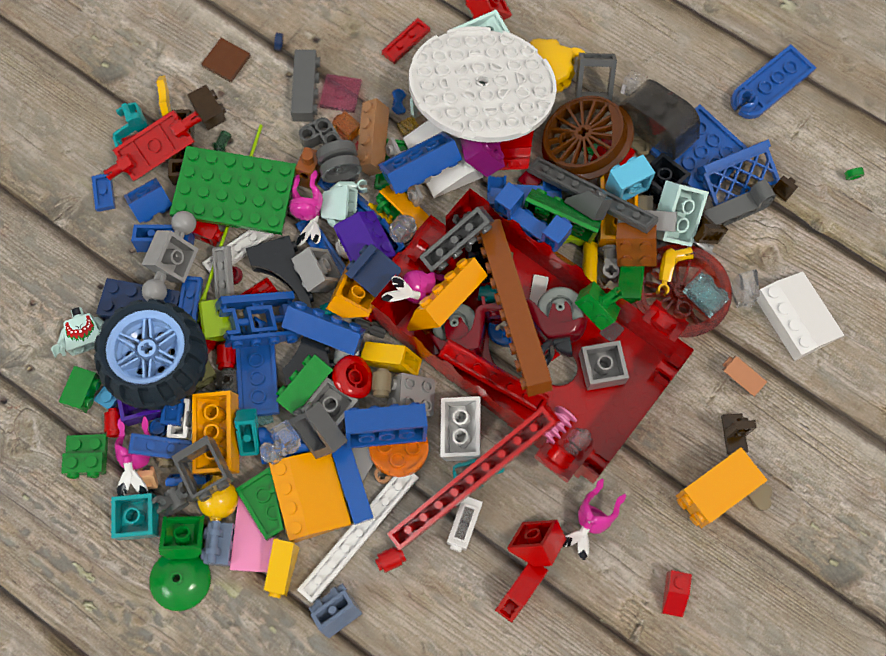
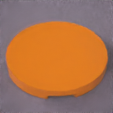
M428 439L425 442L369 447L370 458L375 467L382 473L392 477H405L417 472L426 462L429 451Z

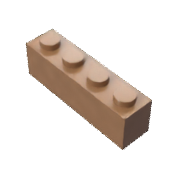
M377 98L362 102L357 157L359 158L362 172L368 176L382 173L378 164L385 161L386 154L385 147L390 108Z

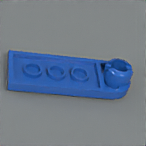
M790 44L734 90L731 96V106L734 111L741 107L738 115L743 118H757L811 75L816 67Z
M254 317L256 328L268 327L267 322ZM240 326V335H248L246 326ZM269 343L257 347L246 345L236 349L239 410L255 408L257 409L258 417L280 414L279 403L276 401L278 397L276 395L278 391L275 345H269Z

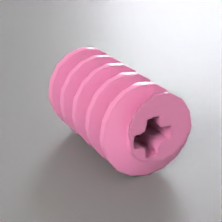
M561 406L555 407V414L561 422L544 435L548 438L546 442H550L553 445L555 443L553 437L561 438L558 433L559 431L564 434L566 433L564 426L572 427L569 422L570 420L575 423L577 422L574 415Z

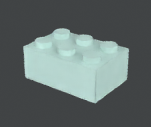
M665 181L657 211L678 212L676 232L657 230V239L692 247L693 237L696 235L709 192Z

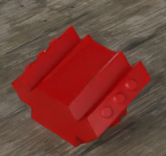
M534 130L517 139L501 142L500 147L504 154L505 167L500 170L528 169Z

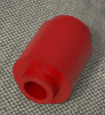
M226 341L217 345L216 365H218V370L231 371L234 370L236 365V349L225 347L224 343Z
M110 408L108 412L104 413V432L108 438L119 437L118 420L121 418L119 408Z
M395 546L378 553V558L375 559L379 571L384 570L385 573L402 566V563L407 561L402 549L398 550Z

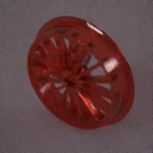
M672 244L657 249L656 266H645L641 300L635 302L637 309L645 314L650 308L646 298L667 297L660 300L661 304L672 300L665 308L666 311L675 302L672 316L678 319H687L690 316L695 324L687 326L679 337L700 336L717 327L727 315L732 300L731 282L726 270L714 256L701 248L692 246L693 253H690V255L693 254V259L677 262L675 265L676 281L672 276L671 283L667 282L670 288L669 292L664 296L665 290L660 288L664 292H659L658 295L656 292L645 293L644 285L655 289L660 285L645 278L650 273L659 280V273L655 270L660 269L665 251L670 248L680 250L690 247ZM679 267H686L683 280L681 281ZM689 268H700L690 281L686 283ZM703 270L710 276V278L690 286ZM711 281L714 282L716 287L713 290H694ZM716 294L717 303L694 295ZM695 302L714 307L713 314L710 315ZM679 307H685L688 313H681ZM693 308L707 319L700 323L693 312Z

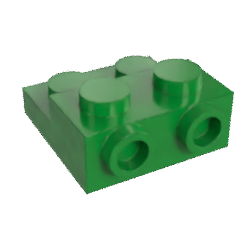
M106 434L66 436V451L62 454L61 473L66 475L68 479H78L80 475H87V478H99V475L106 474L108 437H106Z

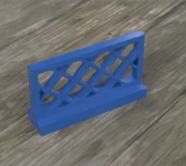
M769 139L697 168L698 174H702L713 206L747 193L745 192L746 189L750 191L751 187L747 186L750 177L759 182L764 180L766 171H769L774 178L773 181L769 182L770 186L780 180L768 148L771 147ZM763 153L766 157L765 165L757 162L759 155ZM743 161L752 163L749 172L741 169ZM755 165L763 169L760 177L752 174ZM729 167L736 170L733 179L725 176L726 170ZM739 172L747 175L744 184L736 181ZM715 174L720 177L717 185L711 183L709 175ZM723 179L731 182L728 191L720 187ZM734 184L742 187L739 195L731 193ZM718 190L726 194L724 201L720 203L716 197Z

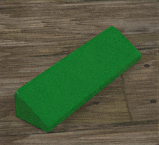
M645 266L620 267L618 282L620 289L617 292L622 290L623 299L630 304L641 300Z

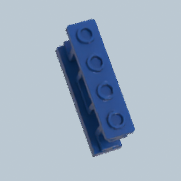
M294 292L220 296L215 303L216 312L219 311V317L229 316L232 329L226 331L223 335L224 339H226L225 347L238 349L246 345L257 347L266 343L276 345L286 341L287 343L297 342L302 335L283 328L284 331L276 332L278 330L276 323H283L287 307L295 299ZM272 307H279L280 315H274ZM244 309V318L238 319L236 310ZM265 313L268 327L255 328L252 314ZM239 326H246L248 335H240Z

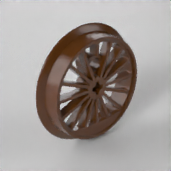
M582 96L570 100L552 114L545 126L542 140L543 159L586 181L601 177L609 173L614 166L619 165L628 154L634 138L632 119L623 107L604 97ZM596 109H599L600 111H599L598 114L594 117V114H595ZM585 110H590L585 122ZM581 112V125L574 116ZM607 112H610V115H608L607 117L603 118V116H604ZM572 116L578 127L566 120ZM563 124L570 129H563L560 126ZM555 134H560L559 138H554ZM599 139L612 140V146L607 145ZM559 143H560L559 146H557L556 148L553 149V145H554V144H559ZM596 143L608 151L600 156L593 144ZM583 147L584 163L577 164L579 155ZM588 147H591L597 156V159L591 162L588 161ZM575 150L571 163H565ZM565 151L559 159L555 157V155Z

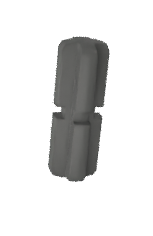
M361 319L355 321V323L361 325V328L366 329L365 333L369 332L370 335L382 339L386 335L387 331L381 326L371 325L369 322Z

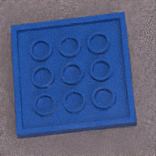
M699 104L650 150V153L655 158L662 152L691 173L687 186L708 192L702 174H698L697 168L745 149L747 146ZM730 167L727 168L725 176L729 177L735 170ZM715 174L709 175L711 183L717 185L720 177Z

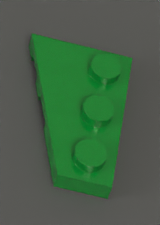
M270 467L235 488L266 541L285 530Z

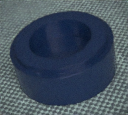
M276 32L274 50H282L283 33Z

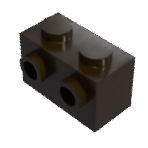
M204 85L187 94L207 130L227 121L224 115L227 112L222 103H217L218 97L213 89L209 90L208 86Z

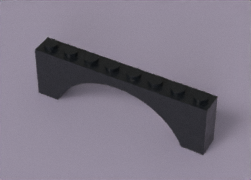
M288 235L246 248L250 265L254 272L267 274L280 280L294 292L299 301L306 303L308 307L312 308L311 302H314L312 292H308L303 287L302 279L295 271L291 260L296 256L295 252L298 251L295 240L291 241ZM302 336L297 352L282 369L287 386L291 382L289 377L294 371H300L304 367L301 363L308 355L313 356L316 354L334 368L333 360L329 361L327 355L331 353L329 346ZM332 372L327 376L329 379H332Z

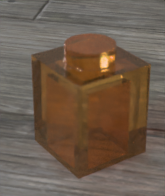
M346 111L334 118L332 124L342 139L353 141L359 135L360 123Z

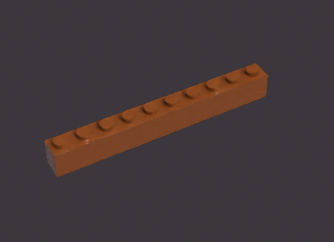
M496 219L491 224L492 229L484 235L480 233L476 238L478 239V244L482 243L483 246L480 247L482 258L487 259L485 268L487 274L491 273L492 278H489L492 290L496 289L497 292L494 294L496 305H501L499 314L501 321H505L507 325L504 326L506 338H511L512 343H509L511 354L516 355L517 360H514L516 371L522 374V377L519 378L522 390L526 389L528 397L553 391L552 379L501 220Z

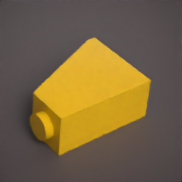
M365 341L364 348L361 351V357L371 367L384 368L399 374L406 373L418 376L422 359L406 346Z
M274 539L264 586V590L269 592L268 596L280 599L281 595L287 596L300 549L295 543Z

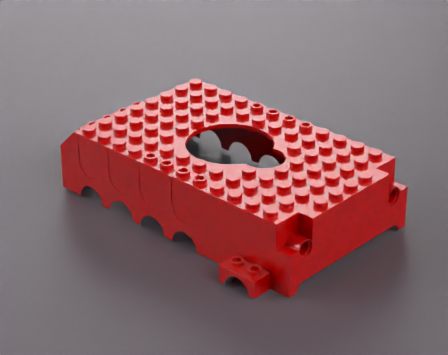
M470 188L446 215V225L430 215L415 232L409 245L402 252H398L392 259L401 268V273L398 277L403 278L407 272L412 270L423 271L425 274L430 273L431 271L419 257L456 226L452 221L454 214H458L460 218H463L467 211L472 212L476 207L483 206L493 220H501L510 251L513 252V261L526 299H530L534 275L549 278L546 291L555 287H566L579 294L580 290L592 283L586 277L582 268L576 264L569 265L563 262L554 254L550 245L544 241L540 243L530 238L521 229L518 222L513 219H504L498 215L486 199ZM465 247L462 249L463 253L456 259L452 257L447 262L449 265L441 272L439 270L434 271V273L446 275L457 267V262L465 258ZM392 279L371 302L373 317L392 337L408 347L422 360H425L470 396H480L481 405L502 419L511 428L516 429L535 413L533 410L456 366L451 365L446 360L443 361L442 358H437L435 356L434 344L429 332L433 334L432 328L408 331L407 326L414 311L420 305L413 304L407 299L393 302L382 300L383 294L398 290L393 285ZM436 279L435 286L439 283H442L443 281H439ZM490 282L480 284L462 304L469 306L476 313V309L483 305L482 301L478 300L480 286L491 285ZM602 288L605 293L611 291L609 288ZM619 299L615 302L621 308L616 321L603 330H600L584 314V318L587 319L586 330L578 341L571 343L573 358L577 364L576 376L570 383L562 386L552 385L553 391L545 392L549 396V400L545 405H549L554 412L557 406L567 409L574 415L577 422L575 423L570 420L569 422L572 427L564 426L566 433L564 434L559 431L558 433L561 438L553 437L554 445L550 442L547 443L548 438L545 436L536 441L533 445L539 448L534 458L566 483L569 482L573 475L576 478L582 475L592 484L595 483L694 351L693 348L678 338L689 322L670 315L657 299L645 314L625 299ZM488 323L482 358L495 364L489 350ZM620 341L629 379L622 385L587 391L579 357L581 348Z

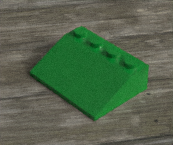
M532 188L523 209L532 212L535 218L544 220L548 225L556 215L568 219L573 226L570 235L590 244L597 235L602 220L590 219L575 208L564 203L562 198L554 196V198L550 197L546 191L538 188L537 190Z

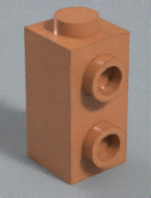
M729 356L722 364L724 366L722 370L754 397L767 383L764 378L737 356L733 358Z

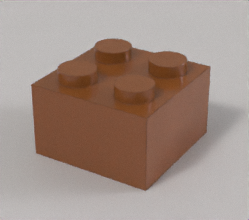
M617 223V266H656L657 224L646 234L627 223Z

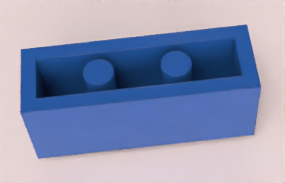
M134 225L131 241L137 252L148 251L157 230L174 232L172 225ZM193 233L185 235L183 239L194 246L195 237Z

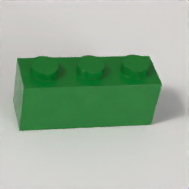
M316 354L313 356L308 355L301 363L304 367L300 371L295 370L289 377L291 382L288 386L283 385L276 393L278 395L276 401L290 413L303 406L333 370L330 365Z

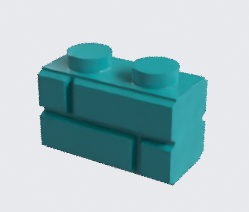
M257 409L237 410L235 428L240 456L260 454L261 445Z

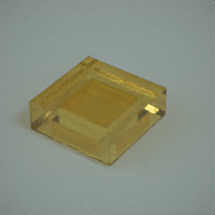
M413 116L397 123V128L403 137L419 127Z

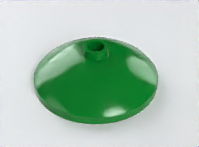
M201 555L194 559H166L161 556L156 561L150 573L149 585L152 596L158 604L168 610L185 611L197 606L206 597L211 585V570L209 565L203 563L204 560L201 559ZM176 575L180 576V580L178 582L174 581V577Z

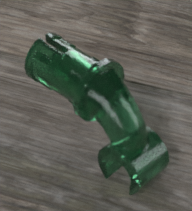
M222 130L217 141L212 144L214 150L225 152V147L232 135Z

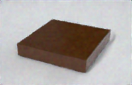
M220 38L201 65L203 68L232 83L251 55L244 49Z

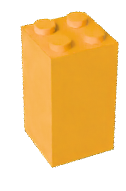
M741 447L676 495L678 498L677 502L682 509H686L691 515L690 520L693 524L703 528L768 480Z

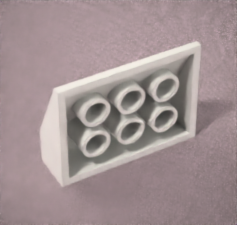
M428 120L406 135L403 140L409 149L439 134L443 130ZM447 132L445 133L455 140L463 160L459 161L454 167L443 169L439 175L431 176L432 179L426 185L433 198L483 178L482 173L465 162L460 137Z
M804 272L778 280L760 289L754 296L794 361L844 336Z

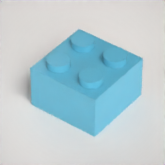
M644 155L634 156L621 166L620 164L616 165L610 170L605 189L627 201L649 189L655 171Z

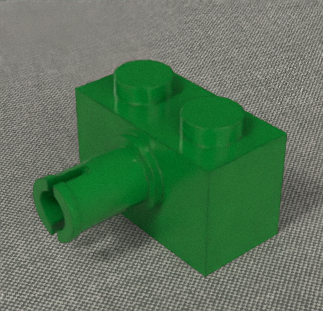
M593 281L580 290L575 304L600 330H603L616 321L621 308L615 302L622 299L624 295L622 290L616 292L620 289L619 287H614L611 291L605 293Z

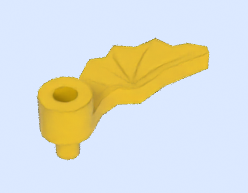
M369 202L368 206L391 225L393 216L387 217L385 212L378 213L376 210L378 205Z

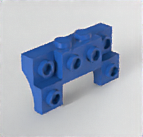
M504 175V177L488 176L487 201L491 208H494V199L506 186L507 175ZM544 180L543 186L518 185L524 192V203L532 188L535 190L537 188L542 189L550 197L554 198V196L562 198L561 189Z

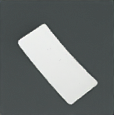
M534 275L529 300L533 301L536 305L540 297L547 290L548 277Z

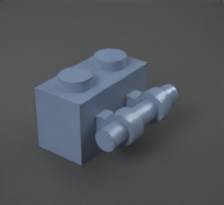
M215 520L208 522V527H205L204 530L206 545L203 547L201 554L204 564L230 567L235 530L233 523H221V521Z
M343 583L338 587L334 586L330 589V593L323 598L319 597L314 601L315 604L309 607L310 615L316 626L327 638H331L363 614L354 598L346 591L347 588Z

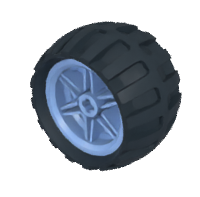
M136 300L123 308L119 307L108 320L106 319L103 322L101 332L96 336L94 344L96 351L94 363L101 382L115 398L134 408L161 410L167 405L175 406L181 403V399L194 393L196 390L195 386L199 381H202L206 372L205 365L208 362V349L200 326L185 310L173 303H165L162 300ZM174 349L175 353L172 356L169 355V351ZM165 368V370L162 373H158V371ZM139 369H142L141 375L137 374Z

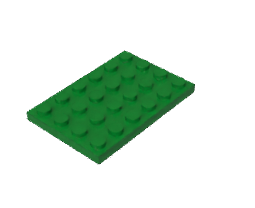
M186 146L170 216L173 217L179 211H188L199 222L282 235L295 178L296 164Z

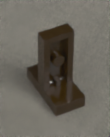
M702 213L696 235L693 239L697 243L718 244L729 229L724 225L715 224Z
M743 413L722 415L727 455H731L741 447L748 453L746 436L757 428L756 420H749L747 417H743Z

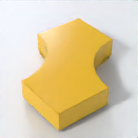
M165 75L159 76L156 81L162 117L171 112L169 89Z

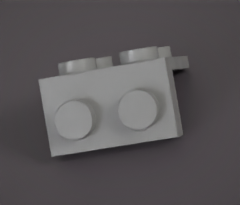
M406 373L392 376L391 393H389L387 407L392 404H399L401 406L409 405L413 402L425 403L427 417L433 416L434 379Z

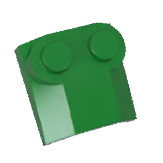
M204 515L189 517L163 516L159 555L166 559H194L199 557L203 549Z

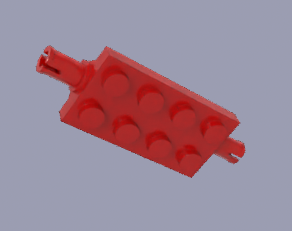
M172 110L114 148L113 152L117 156L116 163L104 170V174H108L106 177L110 181L122 172L127 173L133 181L138 180L184 150L186 146L195 143L189 129L201 122V117H197L199 114L194 111L189 116L181 119L176 111Z

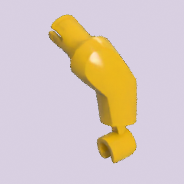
M691 247L680 250L670 248L665 251L659 271V280L662 282L656 288L657 295L660 292V288L665 290L664 296L669 292L670 288L667 282H671L677 262L693 259V254L690 255V253H693Z

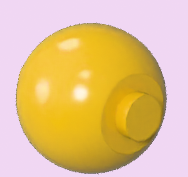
M212 475V480L206 482L200 491L221 479L223 475ZM229 484L230 486L227 489L216 491L207 501H197L200 511L205 516H208L209 520L221 521L222 518H226L234 512L238 504V493L234 485Z

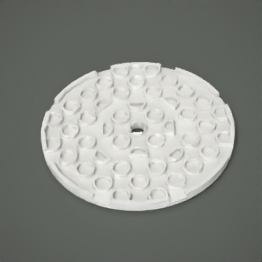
M460 27L447 30L446 34L439 37L435 35L426 41L413 57L409 69L408 84L411 97L419 111L441 130L454 136L477 142L509 141L522 137L538 128L549 116L557 91L555 75L548 61L537 53L538 50L534 46L514 34L503 31V33L490 31L491 28ZM479 81H484L486 83L485 86L479 83Z

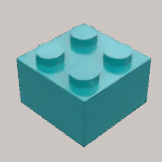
M149 493L111 497V538L120 541L159 537V514L157 512L159 503L153 504L151 501L156 495Z

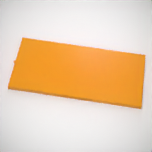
M386 186L379 191L417 229L429 217L420 206L415 207L405 192L396 194L390 186Z

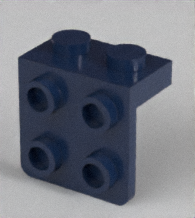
M366 244L359 252L361 256L356 261L353 259L346 267L348 271L345 274L354 279L376 298L395 274L398 276L401 273V268L373 244L368 246Z

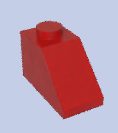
M674 570L667 572L661 614L683 617L690 596L692 574Z

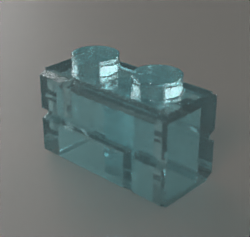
M703 272L687 284L683 290V293L709 318H712L730 300L728 293L723 288H718L714 284L713 278L708 274L705 275Z

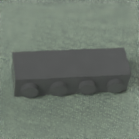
M295 49L291 100L293 122L315 121V115H318L316 99H319V88L316 87L317 83H320V73L317 72V69L321 67V58L317 57L316 50Z

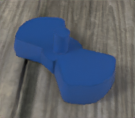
M395 89L392 92L394 98L392 110L395 114L401 115L406 112L403 106V99L406 97V93L402 89Z

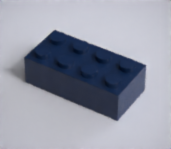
M107 278L96 314L105 321L119 307L123 308L136 300L146 301L142 296L143 284ZM167 289V295L163 301L178 306L181 291Z

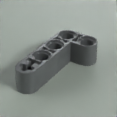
M325 117L318 118L299 130V137L303 147L313 148L321 143L325 145L332 141L342 140L330 120ZM359 175L348 181H356L359 178Z
M765 179L753 185L749 192L707 209L703 213L715 224L727 226L764 210L773 202L776 194Z

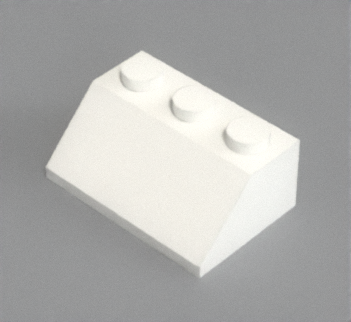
M481 397L441 398V458L445 461H467L480 457Z

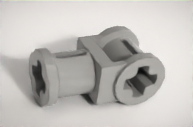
M605 245L602 247L604 261L600 278L605 285L609 280L613 283L616 282L620 272L617 266L616 245Z

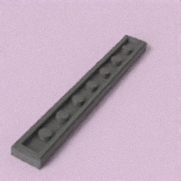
M537 157L529 164L528 173L573 196L597 189L607 192V196L613 199L607 214L646 234L658 223L657 216L540 157Z

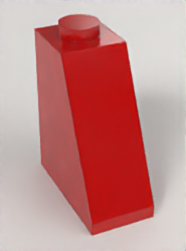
M528 563L495 611L512 623L549 570L544 566L534 567Z

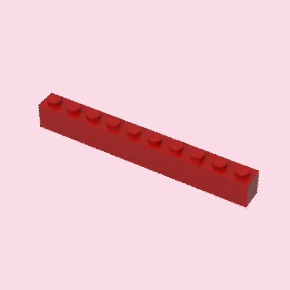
M549 405L542 406L388 532L387 535L398 550L407 547L561 422L559 417Z

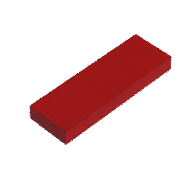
M417 18L382 50V55L393 64H396L430 32V27Z

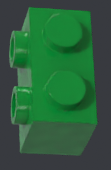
M74 366L58 402L65 407L87 413L88 409L93 405L95 392L101 386L99 375L96 372Z

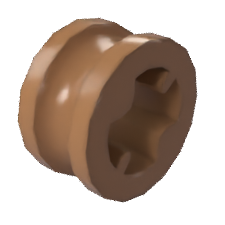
M376 468L374 475L377 482L387 484L392 479V476H386L385 480H382L381 476L378 477V473L382 472Z

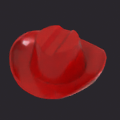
M348 355L335 364L332 371V380L340 392L358 399L364 398L370 393L373 374L369 365L362 357Z

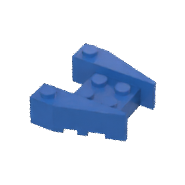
M508 182L494 199L495 210L500 212V216L504 219H513L518 222L521 229L533 240L540 243L544 241L551 246L553 252L558 251L572 232L573 226L571 222L558 215L554 217L549 225L544 220H538L532 212L523 209L524 192L522 188Z

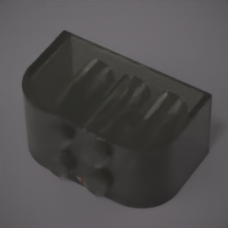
M646 80L619 104L630 115L634 126V134L665 153L674 161L700 138V118L695 108L689 102L654 80Z

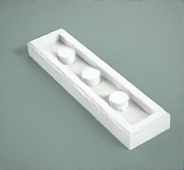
M248 230L226 245L231 246L232 266L247 256L246 248L265 243L274 237V234ZM212 256L202 262L209 273L213 265Z

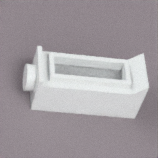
M470 497L461 502L447 540L451 550L460 553L462 550H467L483 502Z

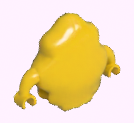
M536 38L531 40L529 43L538 50L537 53L543 59L548 61L554 72L557 87L556 93L570 87L571 81L575 76V71L573 70L575 58L578 57L579 53L586 52L577 47L569 48L562 46L557 39Z

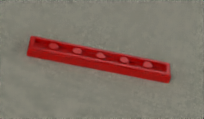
M449 338L438 353V357L534 412L538 411L549 400V396L545 393L528 397L526 389L522 390L519 378Z

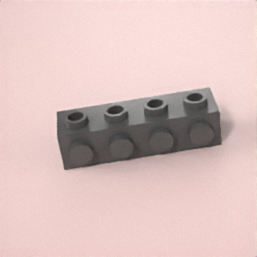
M478 206L419 258L431 272L437 270L441 272L449 265L447 262L452 257L456 259L463 253L462 249L466 245L468 247L472 246L478 240L476 237L480 233L484 235L492 229L491 224L495 221L483 206Z

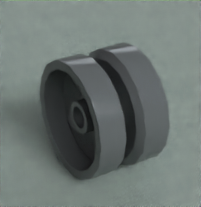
M336 140L321 146L317 150L316 158L319 166H321L320 173L323 181L327 183L348 181L360 174L362 168L357 157L358 153L354 142Z

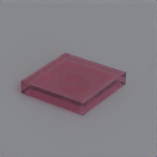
M327 74L320 99V108L355 113L362 80Z

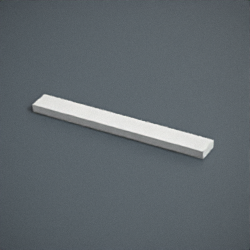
M415 474L405 477H393L370 504L374 519L357 525L353 523L297 590L313 604L417 482L419 477Z

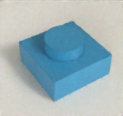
M103 386L94 399L96 403L107 410L115 408L118 403L117 398L105 386Z

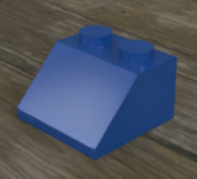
M157 178L124 195L139 223L152 220L154 215L159 212L164 213L172 206L170 199Z

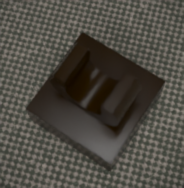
M782 176L773 187V191L786 202L798 188L795 185L797 181L792 177L788 179Z

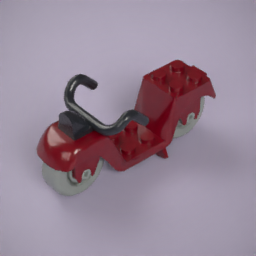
M555 287L546 291L540 297L537 305L533 301L526 299L536 332L543 341L541 345L543 354L547 351L544 357L547 366L553 359L555 350L562 356L573 357L571 343L578 341L583 336L587 326V319L584 318L583 311L575 304L578 294L566 287ZM481 296L483 305L479 306L475 313L469 306L461 304L440 327L432 328L433 334L429 332L434 344L435 356L440 358L438 353L449 338L482 357L487 324L495 325L502 323L499 314L501 305H496V303L486 304L485 296Z

